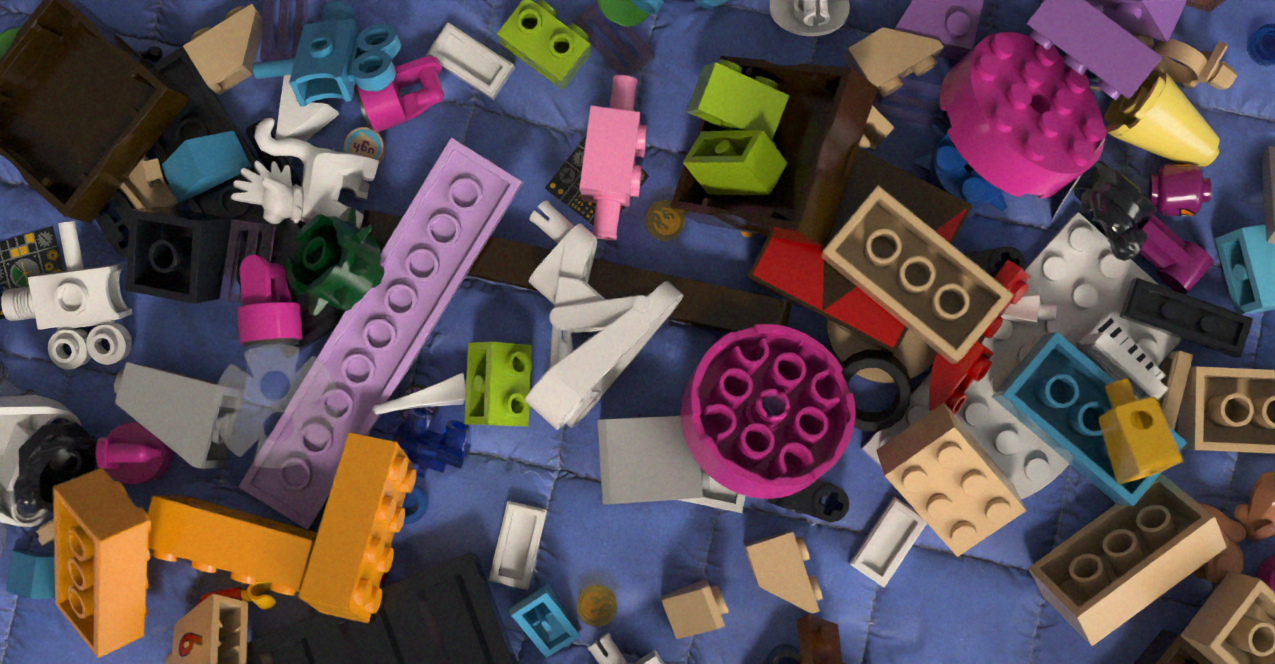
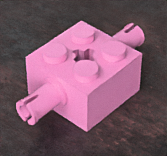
M626 75L613 76L609 108L590 107L579 188L582 201L596 202L592 233L597 239L617 240L616 234L620 207H630L631 196L639 197L642 166L635 164L636 157L644 158L647 125H641L640 112L633 111L638 79Z

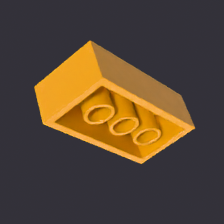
M348 433L298 596L323 614L369 624L371 614H375L379 609L382 599V589L379 588L383 572L387 573L391 568L394 550L391 548L395 532H400L405 519V509L402 506L406 492H412L416 481V469H413V463L397 442Z
M103 468L54 487L55 605L97 658L144 636V622L148 614L145 605L146 590L149 587L146 576L147 561L150 559L148 531L151 530V522L146 511L141 507L137 508L128 498L124 486L119 481L114 482Z
M186 495L152 496L147 513L151 522V530L148 531V548L153 549L152 557L176 562L177 558L192 560L191 568L210 573H216L217 569L232 572L231 579L248 584H255L256 580L271 583L270 590L286 595H295L296 591L300 592L318 534L316 531L306 530L305 528Z

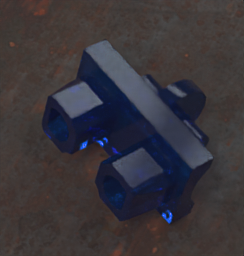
M413 408L406 420L401 423L394 433L392 441L397 442L402 449L408 451L407 457L410 461L419 465L416 477L425 479L429 469L444 473L447 464L459 469L462 468L471 448V444L467 443L469 435L468 424L457 420H448L442 435L429 430L433 414L430 411L422 408Z

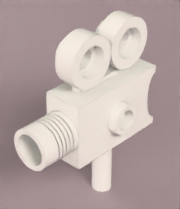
M75 221L58 223L67 270L28 277L29 287L5 290L1 298L3 313L9 321L36 318L38 330L57 327L58 332L53 334L49 340L48 353L54 364L60 368L75 369L89 362L91 358L105 365L119 362L125 359L132 349L130 333L124 326L115 323V320L133 315L132 309L128 308L124 303L120 291L119 277L124 269L123 263L84 268ZM96 325L89 334L83 329L78 328ZM103 338L110 343L109 351L102 347ZM64 343L71 347V356L64 352Z

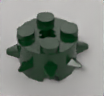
M348 207L339 218L335 216L326 217L322 214L317 215L308 221L295 237V240L301 243L296 250L294 261L287 258L286 275L291 287L296 289L293 293L295 296L302 293L309 296V314L317 316L326 304L340 310L349 311L355 303L365 296L370 288L377 287L384 276V267L380 265V245L375 236L369 234L373 227L369 225L362 229L357 228L356 210L353 207Z

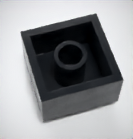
M161 206L130 209L126 291L193 304L225 298L230 218Z

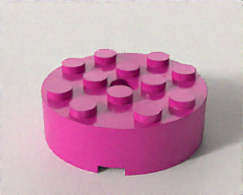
M999 32L981 40L946 74L940 90V109L947 111L952 125L947 132L956 149L966 162L986 181L1002 191L1017 197L1027 193L1038 195L1039 199L1048 198L1078 178L1100 158L1104 147L1103 140L1106 136V128L1101 111L1089 88L1087 76L1079 74L1063 62L1064 57L1059 54L1054 45L1047 50L1027 35L1015 32Z
M758 324L753 328L740 330L735 333L732 331L725 335L703 356L688 379L683 392L680 409L681 425L685 441L694 459L717 483L733 492L748 497L762 499L781 498L807 488L841 458L853 434L856 413L853 392H849L847 383L841 373L843 371L842 366L825 346L809 335L790 327L775 324ZM762 405L770 408L773 415L767 416V412L763 409Z

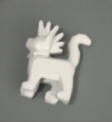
M265 118L256 126L254 136L260 150L273 156H294L300 158L304 164L301 186L297 184L292 186L289 165H286L283 171L280 172L277 163L272 162L271 172H269L259 161H255L254 167L258 174L242 168L240 173L249 182L235 180L233 182L234 187L245 192L234 193L231 196L235 201L262 205L264 209L263 218L271 224H278L286 218H290L295 223H298L300 220L307 223L321 214L326 217L335 216L339 218L348 208L338 201L341 189H347L353 192L355 199L365 201L370 186L366 181L374 180L379 161L355 153L336 152L327 148L315 147L308 142L292 137L275 140L271 136L275 120L273 118ZM356 211V227L360 229L364 215Z

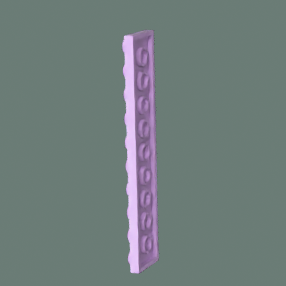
M451 137L380 253V265L385 270L381 283L375 288H370L359 302L355 303L349 311H345L238 486L239 488L306 530L313 526L328 502L348 433L369 435L381 415L373 414L372 407L390 401L524 183L523 181Z

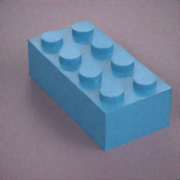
M1058 332L1043 335L991 397L1116 504L1134 506L1162 472L1118 485L1099 424V417L1112 408L1105 386L1116 381ZM1169 427L1180 451L1187 441Z

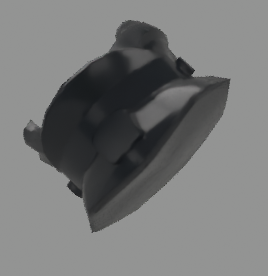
M1098 161L1097 167L1094 166L1090 174L1089 186L1074 189V195L1081 201V211L1083 213L1090 211L1096 228L1108 238L1107 241L1110 243L1113 256L1116 259L1127 261L1139 254L1147 240V233L1142 228H1138L1137 224L1143 218L1154 217L1157 207L1141 189L1119 171L1108 167L1102 161Z
M77 422L42 425L19 448V477L16 478L13 486L14 503L28 513H36L41 509L54 513L55 486L99 469L96 462V446L98 442L96 436L89 434Z

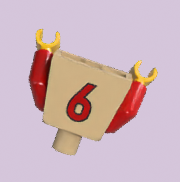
M256 580L255 584H249L247 590L235 587L203 594L194 608L176 622L173 629L172 651L167 654L165 664H246L248 602L253 601L263 610L272 608L276 604V600L271 595H262L267 591H272L270 590L271 584L266 581Z

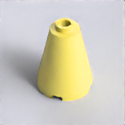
M1156 65L1130 99L1122 94L1117 100L1113 99L1104 115V120L1109 123V126H1105L1106 133L1110 136L1178 164H1194L1199 167H1206L1216 159L1220 151L1218 147L1220 139L1167 72L1159 65Z

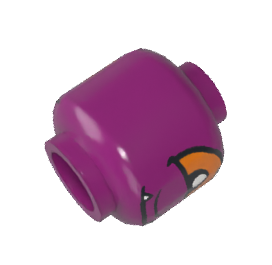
M1164 164L1158 168L1156 174H1150L1148 198L1157 207V212L1162 216H1195L1200 211L1202 202H1210L1211 179L1203 178L1202 170L1198 165Z

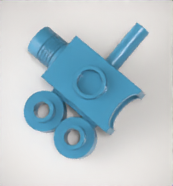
M334 0L324 5L320 23L303 25L295 58L254 62L253 74L256 79L291 75L289 83L300 107L325 98H341L348 102L352 101L355 83L360 89L365 91H380L385 89L394 80L396 70L392 59L400 51L401 42L395 27L387 23L371 25L360 33L354 20L355 12L353 8L343 1Z

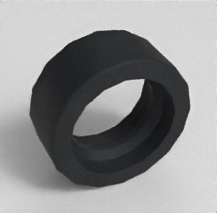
M867 349L852 354L841 364L843 368L841 373L847 386L852 376L859 370L879 368L893 378L897 388L896 397L892 405L883 411L876 413L865 412L855 406V428L863 431L877 432L891 428L904 417L910 406L911 380L906 367L897 357L882 350Z

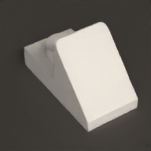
M286 75L283 79L275 139L280 140L292 137L306 142L335 119L339 112L324 103L311 102L307 106L300 107L289 83L291 75Z

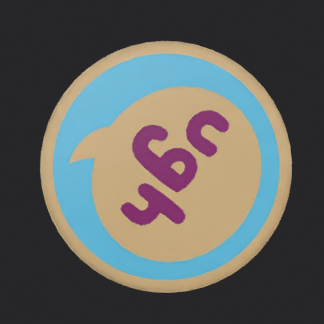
M360 127L347 135L344 141V153H355L378 160L380 164L384 159L386 146L382 137L374 130H370L368 127Z

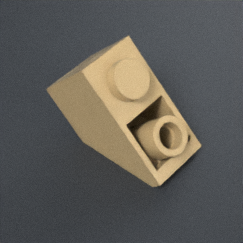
M252 3L247 7L239 6L232 9L226 14L224 21L213 28L205 27L198 30L192 35L191 41L183 45L207 86L218 95L253 75V63L257 59L266 21Z
M882 27L849 47L844 60L849 68L854 69L878 87L876 94L880 93L882 97H885L903 85L901 79L913 72L917 77L921 76L938 64L936 58L942 51L943 45L936 39Z
M786 530L744 544L755 582L760 588L811 614L819 612L816 601L823 599L816 576L808 577L803 561L810 558L802 536L795 538L793 531Z
M706 579L661 596L662 604L676 639L725 626L721 615L729 613L722 593L718 585L710 587Z

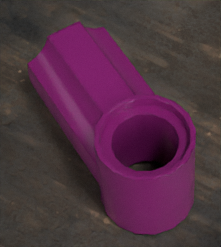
M1156 216L1146 218L1137 226L1147 233V240L1139 253L1159 270L1157 273L1160 279L1174 291L1186 295L1214 264L1213 259L1204 249L1193 242L1183 241Z

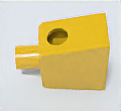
M1130 378L1105 386L1112 408L1099 417V424L1118 485L1158 474L1183 461L1159 403L1154 396L1137 400Z

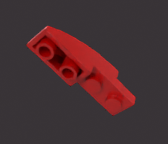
M1007 260L994 278V280L1014 295L958 363L951 364L936 352L929 387L930 411L945 403L952 413L956 414L964 405L967 399L965 392L973 381H980L989 371L992 365L990 358L994 353L981 343L986 337L989 339L996 334L1003 323L1002 314L1010 304L1014 305L1019 302L1028 288L1026 282L1030 278L1029 275L1012 261Z

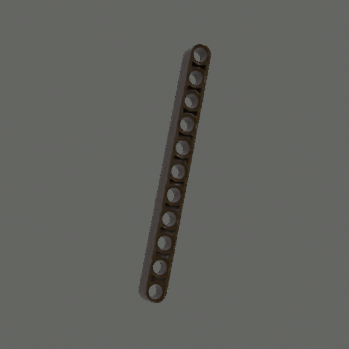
M364 210L360 229L369 225L373 227L369 234L375 236L380 245L381 253L402 217ZM490 236L466 276L538 291L529 283V279L553 249ZM599 259L593 260L588 284L606 300L639 295L647 297L662 283L669 281L683 294V298L667 318L668 320L728 333L753 328L758 324H775L788 327L792 303L789 301Z

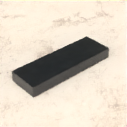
M1137 277L1131 281L1120 314L1121 318L1234 358L1241 357L1253 318Z

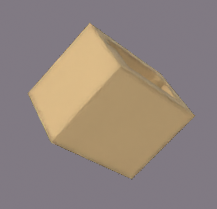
M158 158L143 161L142 166L149 188L166 185Z

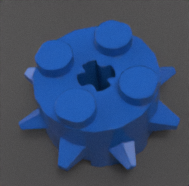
M935 123L932 128L938 143L929 154L914 158V165L927 171V183L973 205L965 222L969 221L974 209L986 203H990L1004 211L1007 205L1002 194L1003 191L986 181L975 170L971 173L966 171L964 166L967 162L953 144L947 132L948 129Z

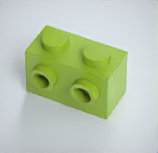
M522 0L498 31L499 42L503 47L563 91L592 54L591 45L588 42L589 36L577 25L570 23L567 27L555 18L558 15L557 12L543 0H538L536 3L533 0Z
M719 60V63L715 62L703 66L686 112L728 131L763 130L768 138L772 140L789 95L778 91L779 85L770 79L756 76L754 80L741 74L742 67L730 61Z
M763 130L701 131L684 159L683 164L708 194L770 195L787 162L777 150L775 143L768 138Z
M503 342L468 343L464 424L528 427L531 406L525 399L530 392L532 345Z

